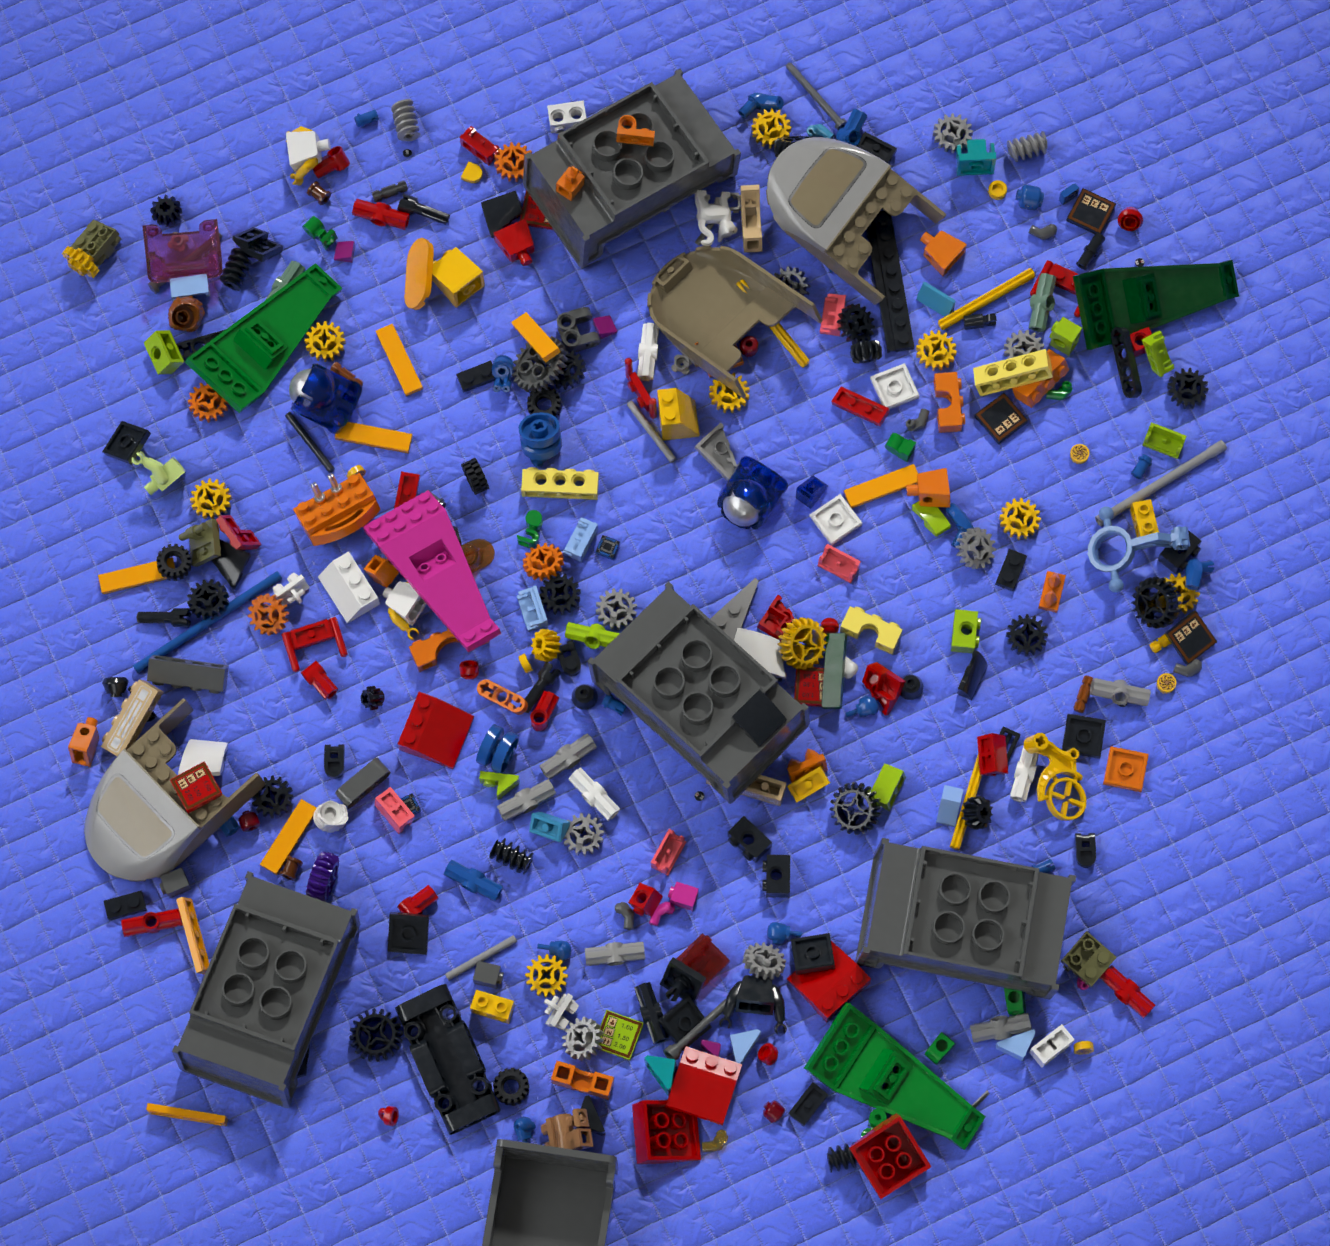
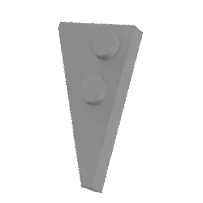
M720 422L694 448L732 486L743 484L733 453L729 447V441L725 436L723 424Z
M756 578L710 618L733 640L737 628H742L752 598L756 592L759 582Z

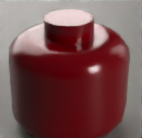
M746 336L741 340L740 351L744 356L752 357L758 352V341L755 337Z
M249 810L244 811L238 819L244 832L253 831L260 826L257 814Z
M775 1100L768 1101L763 1106L765 1108L763 1116L771 1123L777 1122L785 1113V1108Z

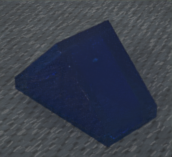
M813 475L797 487L796 499L811 509L825 492L828 485Z

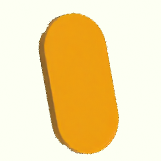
M419 238L412 244L407 256L404 299L406 306L414 310H419L426 304L424 301L426 298H429L432 287L434 248L432 243L424 238Z

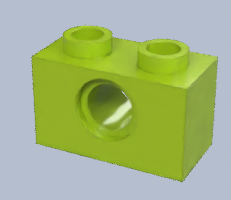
M1062 317L1051 328L1052 332L1049 336L1051 338L1050 346L1070 356L1079 342L1082 327Z
M170 330L155 331L144 342L158 375L173 374L184 363Z
M955 609L951 651L973 653L975 648L979 647V636H976V630H980L981 618H978V611ZM967 628L971 631V634L965 635L961 630Z

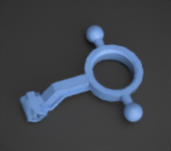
M1102 507L1099 510V517L1103 520L1104 528L1098 530L1092 536L1088 544V557L1096 569L1111 573L1109 589L1114 593H1119L1122 591L1124 584L1119 579L1118 573L1131 564L1135 551L1153 546L1173 547L1175 550L1188 549L1190 547L1188 527H1175L1171 530V534L1156 532L1132 539L1123 528L1112 526L1113 510L1110 507ZM1112 535L1122 536L1126 542L1124 557L1114 565L1102 564L1098 557V549L1101 543Z

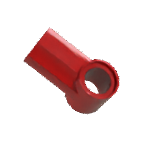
M336 146L329 150L327 155L322 157V162L318 163L312 170L319 179L334 170L341 171L347 168L350 161L342 147Z
M317 661L301 672L305 680L311 686L313 685L325 700L333 697L338 691V688L326 675L327 673Z
M550 691L543 692L535 710L531 713V725L536 731H543L548 727V721L559 701V697ZM538 717L544 718V721L541 723H537L534 720Z
M427 885L413 897L410 896L404 899L397 908L401 913L422 914L427 907L439 898L434 890Z

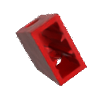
M526 218L494 232L495 242L510 262L519 259L522 266L532 263L529 254H532L535 250Z

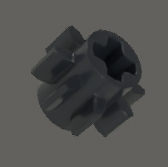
M368 686L367 690L362 691L360 699L365 708L377 710L378 706L383 705L385 696L380 688Z

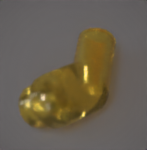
M718 1130L713 1141L702 1142L703 1152L721 1150L728 1141L727 1132L725 1130Z

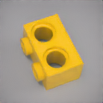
M1151 499L1133 502L1130 513L1136 537L1159 532Z
M476 990L470 1010L471 1013L509 1024L515 1004L513 1000Z

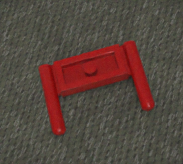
M1047 260L1039 276L1041 273L1054 275L1056 277L1055 286L1076 295L1073 276L1078 274ZM1039 276L1030 292L1031 296L1036 294ZM1078 306L1074 312V316L1077 318L1080 317Z
M626 358L625 374L626 378L629 379L628 387L632 393L635 392L638 398L636 399L640 407H644L649 412L650 418L654 419L657 417L656 399L649 396L636 372H633L632 359Z
M336 617L281 634L293 672L300 670L294 650L312 646L334 637L340 656L346 657L348 655Z

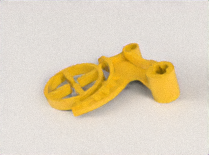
M1043 733L1027 737L1024 740V748L1028 753H1038L1049 758V765L1043 770L1038 780V801L1046 800L1049 811L1059 820L1070 821L1078 818L1086 808L1085 791L1077 782L1083 779V776L1076 769V759L1079 757L1078 750L1072 748L1063 751L1054 743L1048 741L1047 736ZM1056 774H1065L1072 778L1064 777L1058 779ZM1052 778V779H1053V782H1052V783L1049 785V787L1047 788L1046 795H1045L1046 786H1047L1049 780ZM1059 782H1066L1064 795L1053 791L1055 785ZM1073 786L1079 794L1080 801L1073 798L1068 799L1062 803L1059 813L1054 807L1052 797L1058 800L1065 799V797L1070 796ZM1068 803L1079 807L1078 812L1072 817L1066 816Z

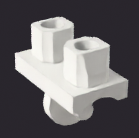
M292 573L287 578L289 583L283 587L282 584H277L272 588L276 595V600L282 598L281 604L285 605L291 604L295 600L301 604L303 601L300 597L310 587L302 574L298 576L296 573Z
M569 993L563 994L560 1000L555 995L551 1001L545 999L544 1004L548 1007L544 1013L550 1015L545 1023L546 1025L561 1030L566 1028L569 1021L562 1017V1014L565 1010L570 1014H574L579 1007L572 1000V995Z

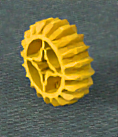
M803 617L792 619V623H786L787 629H781L784 634L778 636L782 639L778 643V646L782 647L778 651L780 654H783L781 659L786 661L787 665L803 670L807 667L813 668V664H819L818 658H824L822 651L825 652L824 645L827 644L824 640L827 635L822 633L824 628L819 626L817 621Z

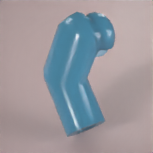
M822 124L811 125L806 131L809 136L813 137L822 136L833 139L835 136Z

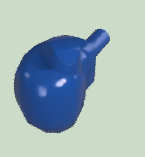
M866 695L859 699L858 704H855L857 709L845 714L846 717L858 713L860 717L870 714L874 715L878 713L879 706L874 697Z
M772 922L767 929V937L776 945L782 944L784 940H788L789 935L802 936V932L790 931V926L778 922Z
M551 941L550 945L538 944L537 949L549 950V955H555L557 961L562 960L564 962L571 956V945L567 941Z
M521 1117L514 1122V1130L518 1140L528 1143L527 1139L532 1138L531 1132L535 1130L536 1125L529 1117Z

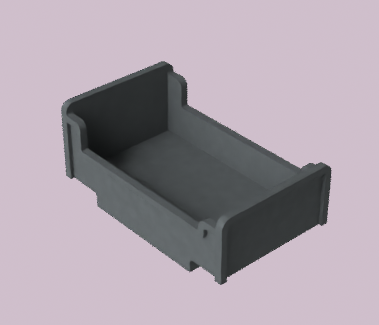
M678 69L672 77L657 85L651 82L559 133L557 140L533 154L530 152L525 154L523 186L575 262L582 269L603 254L606 243L695 194L697 190H702L716 181L721 183L736 176L741 152L739 149L735 150L684 80L682 70ZM624 115H631L636 120V129L647 128L655 131L654 145L646 146L616 142L619 119ZM623 126L626 129L631 128L630 126ZM574 166L582 172L585 179L583 187L573 200L570 201L556 192V183L568 167Z
M669 581L665 584V590L594 659L591 657L587 661L592 682L608 696L613 693L706 778L711 786L729 804L733 803L810 724L809 707L805 703L801 705L778 684V680L694 604L689 605L674 591V586ZM759 689L787 719L760 747L732 719V716Z
M882 838L873 856L855 962L859 966L878 969L882 968L883 965H890L1023 991L1028 995L1050 1000L1059 990V984H1056L1070 891L1071 886L1076 881V876L1070 874L1068 877L1039 872V868L926 846L914 848L889 843V839Z
M247 871L244 890L238 904H234L190 1009V1019L179 1045L174 1046L172 1053L179 1069L186 1073L278 1106L289 1108L298 1085L297 1074L348 948L352 945L361 924L357 909L352 908L350 911L261 880L254 877L252 872Z
M497 1139L493 1163L494 1176L482 1246H605L615 1184L614 1176L618 1174L617 1157Z

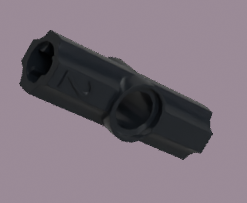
M643 983L634 987L641 1007L640 1012L645 1025L647 1024L653 1044H659L668 1040L669 1035L658 1022L663 1013L659 1002L656 1000L651 983Z

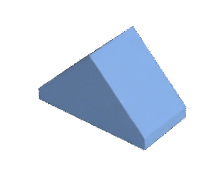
M944 785L936 823L955 827L963 789Z
M756 1029L730 1035L735 1062L740 1064L744 1062L760 1037V1030Z
M1033 1029L996 1043V1049L1023 1061L1035 1035V1030Z

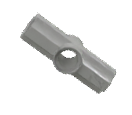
M1094 678L1090 687V695L1112 699L1117 705L1132 703L1148 706L1151 694L1149 689L1130 686L1124 680L1111 682Z
M587 733L572 744H566L556 752V755L539 765L546 778L550 780L563 770L571 769L577 765L581 758L596 749L597 746Z
M549 779L532 788H525L519 791L513 798L499 804L497 809L502 819L506 822L521 813H528L534 810L541 802L555 796L556 792Z
M613 942L601 947L585 948L586 965L607 964L614 966L624 964L627 961L645 960L644 942L627 944Z
M1028 1013L1010 1017L1005 1015L991 1018L990 1021L970 1025L973 1043L989 1039L1003 1040L1011 1037L1013 1034L1032 1030Z

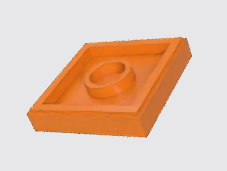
M1110 746L1103 785L1142 792L1149 754Z

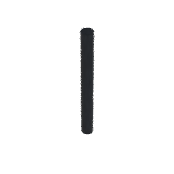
M288 412L285 415L287 420L329 473L335 470L334 466L295 416Z

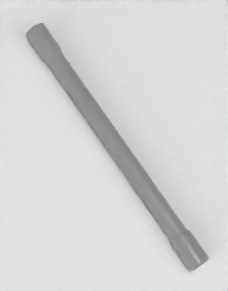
M1222 440L1216 442L1204 452L1111 508L1114 512L1112 519L1129 509L1133 502L1142 501L1210 458H1214L1227 450L1226 444ZM1099 515L1095 516L1098 525L1103 526V520L1100 519Z

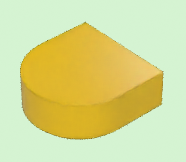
M468 161L461 175V180L469 183H478L483 176L481 167Z

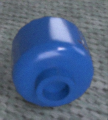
M1025 184L1021 190H1017L1015 200L1018 201L1020 208L1034 211L1042 206L1044 193L1041 192L1040 187Z

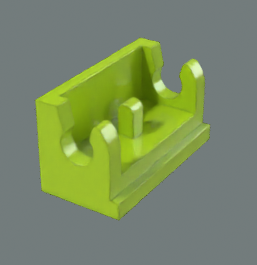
M1159 330L1142 339L1152 371L1162 377L1175 367L1169 358L1164 343L1165 337L1162 336L1163 334Z
M1151 422L1142 446L1178 459L1187 436Z
M884 763L871 792H877L874 796L875 799H881L877 802V806L880 805L888 811L891 810L906 779L903 770Z

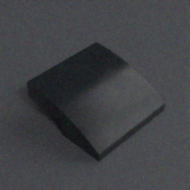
M255 227L236 234L232 238L236 245L245 253L261 262L283 251V245L268 240L269 232Z
M760 689L732 716V719L758 747L787 720Z

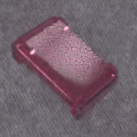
M217 219L201 222L199 224V231L162 234L161 228L157 225H142L147 275L151 282H170L171 278L207 274L208 278H215L222 274V255Z

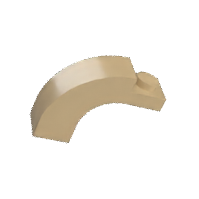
M759 185L741 186L740 198L744 253L762 252Z

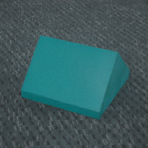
M647 1055L644 1057L645 1066L669 1096L674 1082L676 1060Z

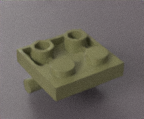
M93 219L71 247L75 250L80 248L92 256L95 265L99 267L106 258L108 259L113 254L114 248L122 239L119 237L116 229Z
M210 519L199 525H193L187 528L185 532L179 534L181 541L189 538L191 566L198 567L221 556L219 526L216 519Z
M1086 931L1060 962L1064 964L1063 968L1067 972L1071 970L1084 983L1092 987L1117 957Z

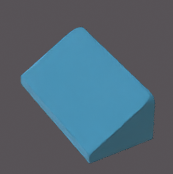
M923 282L917 295L919 302L944 317L949 315L955 308L956 301L927 282Z
M535 812L531 816L529 832L562 842L570 826V821L543 812Z

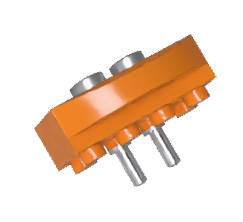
M333 473L328 474L327 477L332 486L330 489L321 493L317 483L313 482L311 488L315 494L314 498L301 502L297 507L293 508L300 525L313 546L331 543L352 534L371 521L381 510L373 492L360 473L349 476L347 480L339 484Z

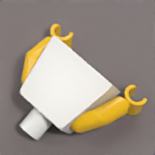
M303 126L296 128L292 132H286L289 163L294 172H296V174L292 173L290 178L295 179L292 184L298 186L302 185L304 176L318 163L322 162L321 151L331 150L329 139L320 140L315 131Z
M400 581L394 589L385 588L383 597L387 599L385 604L389 608L388 614L392 622L402 631H406L408 638L414 641L415 639L410 636V632L415 631L418 635L419 632L416 628H410L409 625H414L426 603L408 582Z

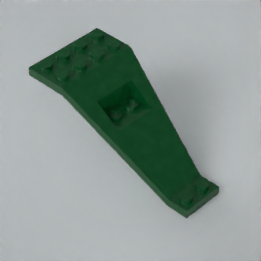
M1233 260L1209 264L1104 268L1073 276L1087 350L1112 344L1111 331L1115 327H1125L1128 329L1129 334L1149 327L1151 330L1217 303L1239 297Z

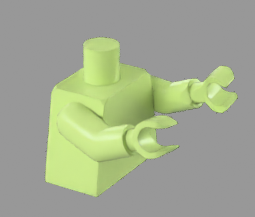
M142 451L136 453L141 460L132 457L133 464H142L152 472L150 476L151 481L144 486L150 495L154 494L158 489L161 491L165 490L186 472L174 456L164 465L150 457H145Z

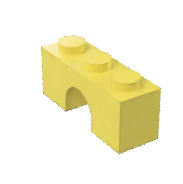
M850 606L840 626V632L858 639L863 630L871 629L878 635L875 647L893 655L903 629L894 622L887 623L883 621L878 615L872 614L871 616L865 613L860 607L853 608Z

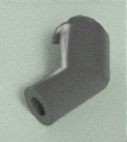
M1050 224L1040 229L1032 225L1029 234L1046 240L1056 234L1057 227L1054 224Z
M921 409L917 419H908L906 421L907 429L914 432L924 428L930 411Z
M1195 659L1187 666L1176 663L1173 672L1186 677H1192L1201 671L1202 662Z
M625 902L617 903L615 911L624 917V929L633 930L634 911Z

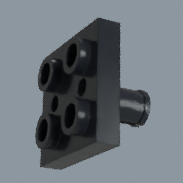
M673 957L666 968L660 985L668 990L666 992L668 999L674 995L671 1001H676L678 997L683 999L689 995L695 1003L706 977Z

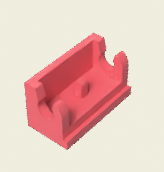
M827 294L824 302L820 334L840 336L841 331L838 328L841 327V324H838L837 321L841 318L838 314L842 313L841 309L845 308L846 295Z
M826 544L822 556L820 555L817 566L851 583L860 568L861 561Z
M391 787L375 798L376 808L398 834L404 830L407 824L409 826L412 824L415 815Z
M668 829L651 860V867L668 876L686 844L685 838L682 835L677 836L673 830Z

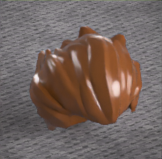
M193 296L177 297L169 308V326L179 331H196L200 327L205 314L202 302L198 299H193Z

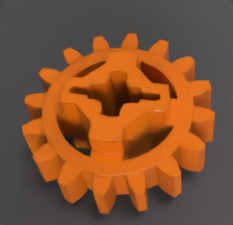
M510 142L509 147L505 144L503 145L504 150L498 149L499 155L494 156V166L497 168V174L501 173L502 179L507 176L509 182L512 178H515V181L518 182L519 177L523 179L524 155L529 152L532 154V151H527L526 145L520 147L519 142L516 146H514L513 142ZM513 157L515 158V161H516V163H515L516 166H515V167H514V164L512 163Z
M200 383L199 389L193 387L195 393H189L191 398L188 400V404L191 405L189 407L190 412H193L195 418L199 416L200 421H203L204 418L207 419L208 423H210L211 418L217 421L218 415L224 416L222 411H228L226 405L229 403L207 383L206 386Z
M544 543L542 547L537 544L536 549L531 547V552L525 553L526 558H523V568L527 576H532L533 580H536L538 577L540 581H543L545 577L550 580L551 575L557 576L556 571H562L561 566H564V557L560 548H555L554 544H551L549 547L547 543Z
M269 593L264 596H258L257 599L251 602L253 606L248 607V610L252 611V613L247 616L252 618L250 625H256L255 631L261 629L260 634L263 635L267 632V635L270 636L273 632L277 634L286 627L283 623L289 622L285 618L289 612L284 610L287 604H281L282 598L276 600L275 594L270 597Z

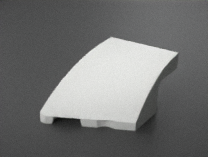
M737 628L734 641L775 678L786 679L783 666L784 660L781 659L782 655L778 652L781 649V646H778L780 640L752 630Z
M190 739L184 750L178 775L205 761L213 776H220L224 770V755L228 750V743Z

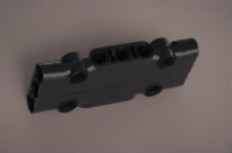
M447 984L439 985L395 1007L404 1028V1035L411 1044L409 1046L411 1054L429 1095L434 1098L435 1107L440 1112L449 1135L458 1133L499 1113L501 1109L492 1091V1084L485 1075L484 1063L466 1023L461 1019V1013L454 1003ZM449 1010H453L454 1016L448 1020L446 1014ZM417 1027L418 1034L412 1037L411 1030ZM483 1081L485 1083V1088L483 1091L479 1092L477 1090V1085ZM444 1099L449 1100V1106L446 1109L442 1108Z

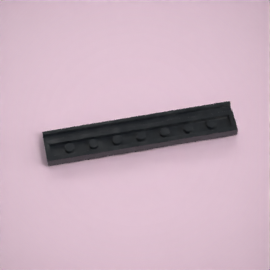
M884 210L876 215L867 227L866 233L868 242L872 246L870 256L876 289L885 296L879 302L886 349L887 353H890L891 351L913 350L914 342L892 216Z

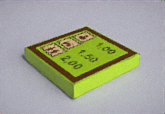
M606 1010L600 1028L604 1032L600 1036V1038L604 1039V1042L599 1043L602 1049L598 1050L630 1061L644 1023Z

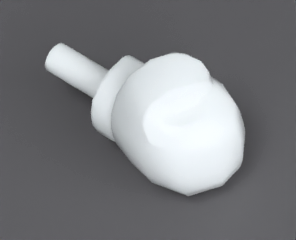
M846 656L844 677L850 679L858 672V665Z

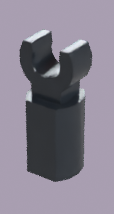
M996 313L984 316L982 314L964 316V328L968 330L983 328L984 325H996Z

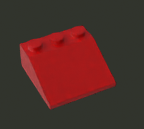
M418 692L398 741L399 750L454 769L474 716L436 697Z
M832 941L836 969L796 975V971H794L787 978L791 985L826 1023L842 1009L846 1002L849 1003L871 982V978Z
M685 1046L666 1107L723 1125L743 1064Z
M642 1100L632 1104L637 1164H662L701 1160L697 1117L667 1108V1100Z
M897 1113L881 1122L849 1147L880 1199L931 1168L930 1163L903 1119Z

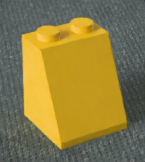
M457 247L446 251L438 261H433L432 281L455 308L485 286L483 271Z
M677 388L657 390L662 440L699 437L695 400Z

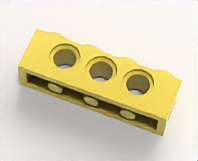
M1046 349L973 368L975 386L980 397L1053 378L1051 360Z
M528 467L522 470V497L598 500L599 473L594 470L588 469L584 470V472L576 471L575 469L559 471L555 468L538 470L536 467ZM539 479L546 480V483L543 485H539L536 482ZM558 480L565 481L561 486L556 484ZM583 481L584 484L582 486H576L575 482Z

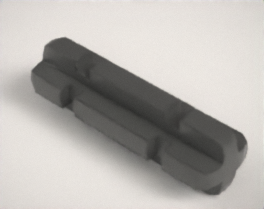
M400 181L397 182V185L392 184L381 188L380 191H373L372 197L374 201L377 202L382 200L383 197L386 199L397 195L398 192L407 191L406 182Z

